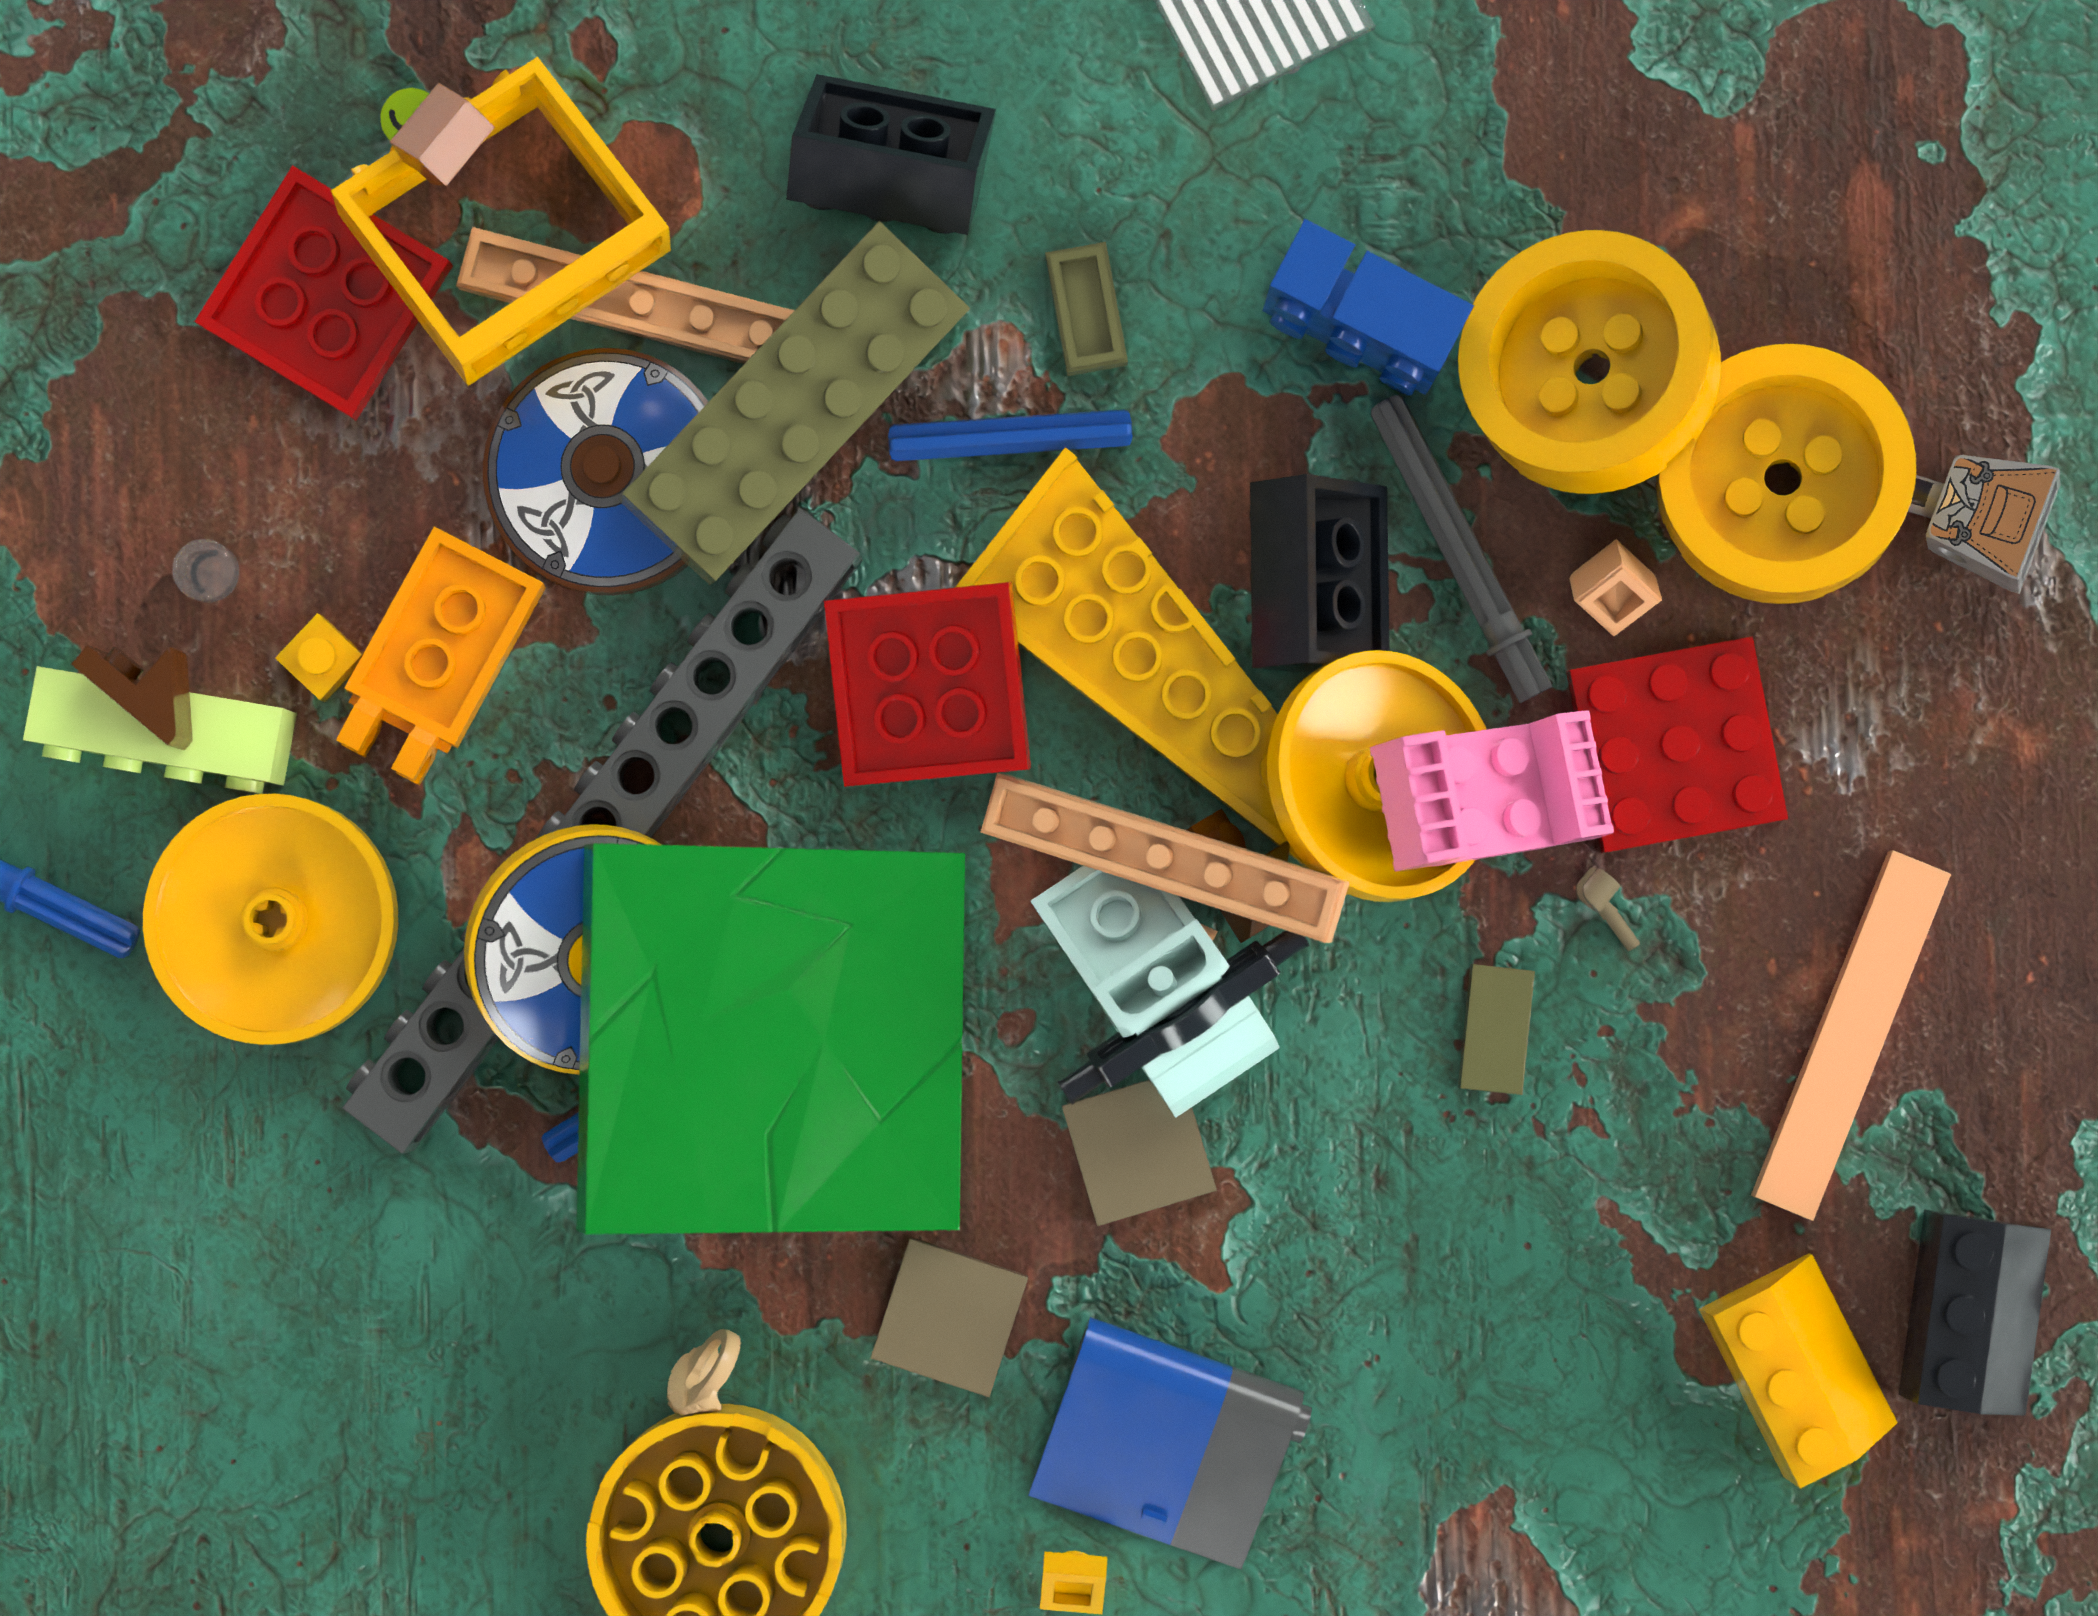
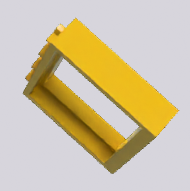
M538 56L511 74L505 69L495 78L490 88L473 99L465 97L495 126L484 141L538 107L628 226L461 337L457 335L369 218V216L426 179L417 170L404 163L392 146L388 154L371 165L362 164L352 168L353 176L331 190L340 218L467 386L671 251L669 226Z

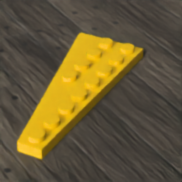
M1065 447L956 587L1012 582L1018 644L1277 846L1281 845L1287 839L1274 813L1267 780L1268 745L1278 714L1261 690L1257 689L1238 665L1235 657L1187 596L1175 585L1153 557L1150 549L1140 537L1138 538L1114 507L1113 502L1086 472L1075 454ZM1290 845L1289 855L1308 868Z

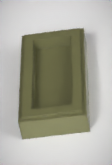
M1106 242L1046 252L1045 258L1067 377L1128 366Z
M1470 964L1458 1088L1523 1095L1535 971Z

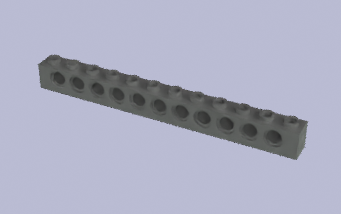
M801 508L797 510L791 519L783 514L770 528L762 542L768 548L754 568L746 563L735 574L725 590V594L731 597L717 617L708 613L701 619L687 640V643L693 646L691 651L679 666L671 662L662 670L649 690L656 697L641 716L636 712H632L623 721L612 738V742L618 745V747L604 765L595 761L584 772L574 788V791L580 795L566 815L560 811L554 813L543 826L537 838L559 829L587 825V821L593 813L604 809L609 810L614 815L616 827L633 830L652 838L824 613V601L833 600L862 563L863 559L860 553ZM789 564L802 567L806 573V580L800 591L792 595H782L774 590L773 578L781 567ZM751 613L765 616L768 621V631L760 642L746 645L737 640L736 626L742 617ZM714 662L726 664L730 670L728 686L718 694L709 695L703 693L698 683L701 670L706 665ZM676 711L688 713L692 720L690 736L679 744L666 743L661 734L663 720L669 714ZM636 761H648L654 770L652 786L644 793L631 794L624 784L626 769ZM467 927L460 937V940L464 943ZM464 949L452 964L444 960L435 968L422 987V990L429 995L414 1014L407 1009L396 1019L384 1037L390 1043V1046L376 1064L370 1059L367 1060L357 1070L346 1087V1090L352 1093V1096L342 1108L402 1154L414 1151L500 1039L490 1028L472 997L465 971ZM447 1008L456 1010L461 1015L464 1023L461 1037L452 1044L443 1041L436 1031V1020L439 1014ZM408 1058H413L420 1062L425 1070L424 1085L415 1094L403 1089L398 1080L399 1068Z

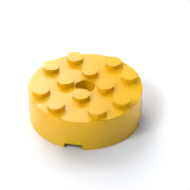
M721 1404L722 1408L719 1412L687 1415L675 1413L649 1427L616 1459L606 1473L594 1500L590 1521L587 1525L586 1554L593 1587L607 1615L819 1616L832 1593L839 1575L847 1538L844 1500L836 1477L825 1457L802 1432L790 1423L768 1412L744 1405ZM707 1523H718L725 1526L728 1530L732 1531L733 1547L726 1552L710 1549L701 1538V1528Z

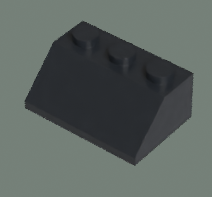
M816 74L792 135L786 200L805 203L807 206L817 210L837 209L862 214L878 222L898 221L924 226L930 231L940 234L954 232L968 235L979 199L996 109Z
M1311 474L1250 482L1252 668L1289 672H1313L1332 661L1350 654L1376 650L1390 651L1387 486Z
M1924 1209L1898 1395L1916 1404L1977 1414L2026 1416L2051 1229Z

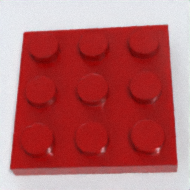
M292 165L194 322L357 421L419 321L338 215L331 193L332 189ZM374 214L369 216L370 220L432 300L454 265L445 257Z
M1012 582L824 601L844 787L1019 771L1031 768Z
M1753 636L1571 669L1566 672L1574 712L1589 710L1593 737L1596 742V752L1602 771L1601 776L1608 800L1607 805L1611 824L1614 829V833L1598 838L1601 853L1788 819Z

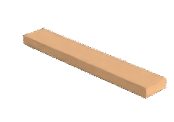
M472 227L456 286L461 291L512 303L583 255ZM640 271L570 319L745 364L795 310Z
M997 773L980 832L1324 943H1332L1350 882L1004 773Z
M1894 850L1887 852L1751 1196L1814 1221L1951 876L1950 873Z

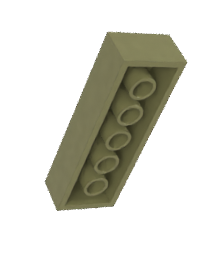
M879 221L622 493L619 501L709 585L713 584L970 310V307Z

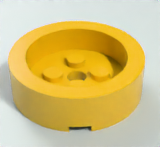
M1584 230L1553 236L1528 247L1506 262L1487 281L1472 304L1474 307L1463 326L1458 352V372L1466 404L1494 449L1517 469L1520 474L1538 484L1576 494L1606 493L1639 484L1666 469L1667 462L1676 456L1692 438L1696 440L1711 415L1717 399L1721 377V353L1714 325L1704 301L1688 273L1670 255L1645 240L1628 234L1605 230ZM1593 354H1598L1599 357L1610 361L1609 373L1599 383L1584 384L1578 380L1576 372H1578L1579 367L1584 361L1593 357Z
M1774 344L1741 352L1721 362L1720 385L1711 415L1696 440L1692 438L1676 456L1666 463L1667 468L1656 475V493L1659 512L1671 539L1681 552L1683 559L1700 576L1716 587L1744 599L1773 604L1799 603L1824 597L1826 594L1844 587L1867 572L1882 556L1900 529L1912 501L1916 480V453L1913 437L1901 407L1890 391L1871 372L1855 361L1824 348L1801 344ZM1788 462L1798 472L1800 486L1791 494L1777 495L1766 486L1764 480L1765 472L1775 464Z

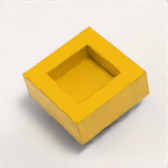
M317 613L275 659L319 700L326 702L353 673L363 653L324 616Z
M1045 1551L1040 1609L1102 1615L1107 1575V1556L1088 1555L1080 1551H1067L1064 1553Z

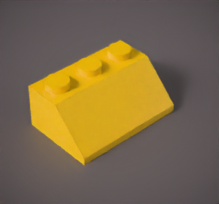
M1808 1253L1699 1308L1783 1477L1800 1489L1858 1460L1898 1423L1812 1254Z

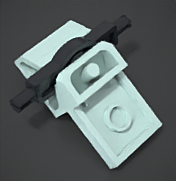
M1084 865L1031 900L1035 910L1118 1032L1087 1054L1090 1062L1061 1081H1057L1072 1105L1103 1082L1108 1087H1112L1139 1068H1142L1176 1118L1280 1048L1274 1034L1249 995L1280 974L1278 965L1305 947L1310 946L1305 936L1285 930L1263 946L1258 941H1254L1225 960L1197 918L1193 917L1179 896Z

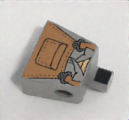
M1957 455L1953 460L1945 483L1916 475L1915 488L1908 512L1931 519L1925 536L1929 550L2011 592L2020 594L2060 487V469L2047 465Z

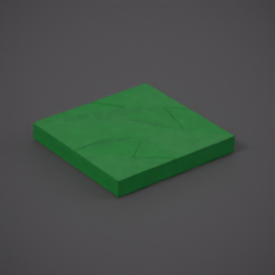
M608 843L584 845L576 1231L583 1234L960 1230L965 853Z

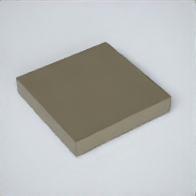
M1150 1079L1075 1101L1073 1105L1071 1103L1062 1105L1097 1226L1217 1191L1193 1108L1191 1107L1175 1118Z
M910 1237L871 1359L990 1397L1029 1276Z

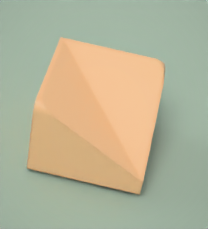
M1617 539L1575 570L1569 578L1574 601L1613 636H1616L1662 601L1655 575Z

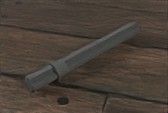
M1396 395L1379 402L1371 409V417L1491 647L1486 651L1488 657L1495 655L1519 704L1552 688L1553 686L1528 639L1533 633L1530 629L1523 630L1404 398Z

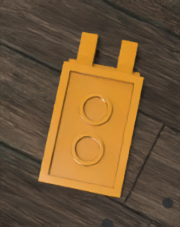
M434 526L344 687L347 692L352 694L349 703L354 706L336 740L343 747L366 757L381 731L383 721L408 733L409 735L391 769L399 776L420 786L435 760L438 749L448 754L452 746L458 749L546 589L544 583Z

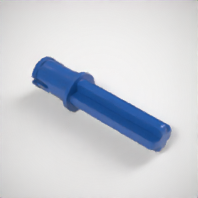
M0 859V901L5 903V911L14 913L18 909L117 958H125L133 951L140 935V929L136 925L35 877V869L29 866L22 870Z

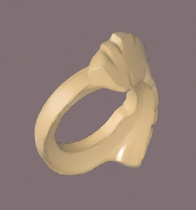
M720 1329L713 1333L703 1345L693 1348L677 1361L671 1371L667 1387L668 1405L675 1413L687 1415L721 1411L722 1406L718 1401L717 1392L727 1381L737 1361L741 1346L739 1335L730 1330ZM721 1345V1349L718 1354V1347Z

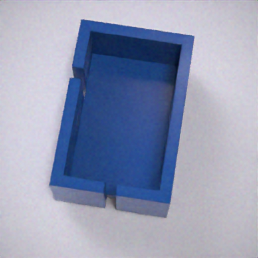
M1304 219L1267 293L1263 312L1272 316L1269 321L1270 324L1291 337L1302 339L1306 333L1327 344L1324 351L1343 364L1357 367L1359 362H1362L1382 372L1379 377L1380 381L1402 394L1412 395L1416 390L1426 395L1445 363L1474 305L1369 251H1366L1355 274L1344 269L1356 244Z

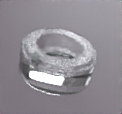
M198 539L187 543L179 550L173 562L172 573L175 584L182 593L194 600L212 603L226 598L234 590L239 579V565L234 554L224 545L210 539Z

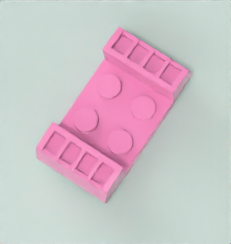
M1589 710L1555 714L1529 724L1445 735V730L1405 736L1371 746L1370 752L1374 759L1377 774L1376 782L1379 784L1383 804L1381 806L1382 812L1385 814L1388 829L1387 837L1390 840L1394 859V872L1538 850L1597 839L1614 833L1601 776L1602 771L1596 752V742L1593 737Z

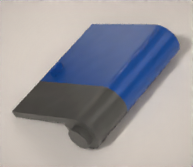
M1090 1317L1081 1338L1066 1390L1028 1496L1242 1570L1290 1440L1297 1443L1302 1442L1309 1424L1312 1407L1302 1404L1304 1398V1391Z

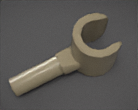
M1591 867L1577 883L1576 896L1590 909L1599 913L1602 919L1606 920L1626 950L1631 951L1640 942L1624 921L1618 909L1609 902L1621 886L1604 870Z

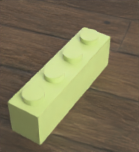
M37 666L23 740L44 745L42 757L80 763L82 751L105 755L103 767L141 773L143 762L165 765V778L202 784L203 774L206 772L227 776L225 788L263 794L265 783L284 786L297 713L274 706L189 692L193 741L185 750H181L165 744L83 674Z

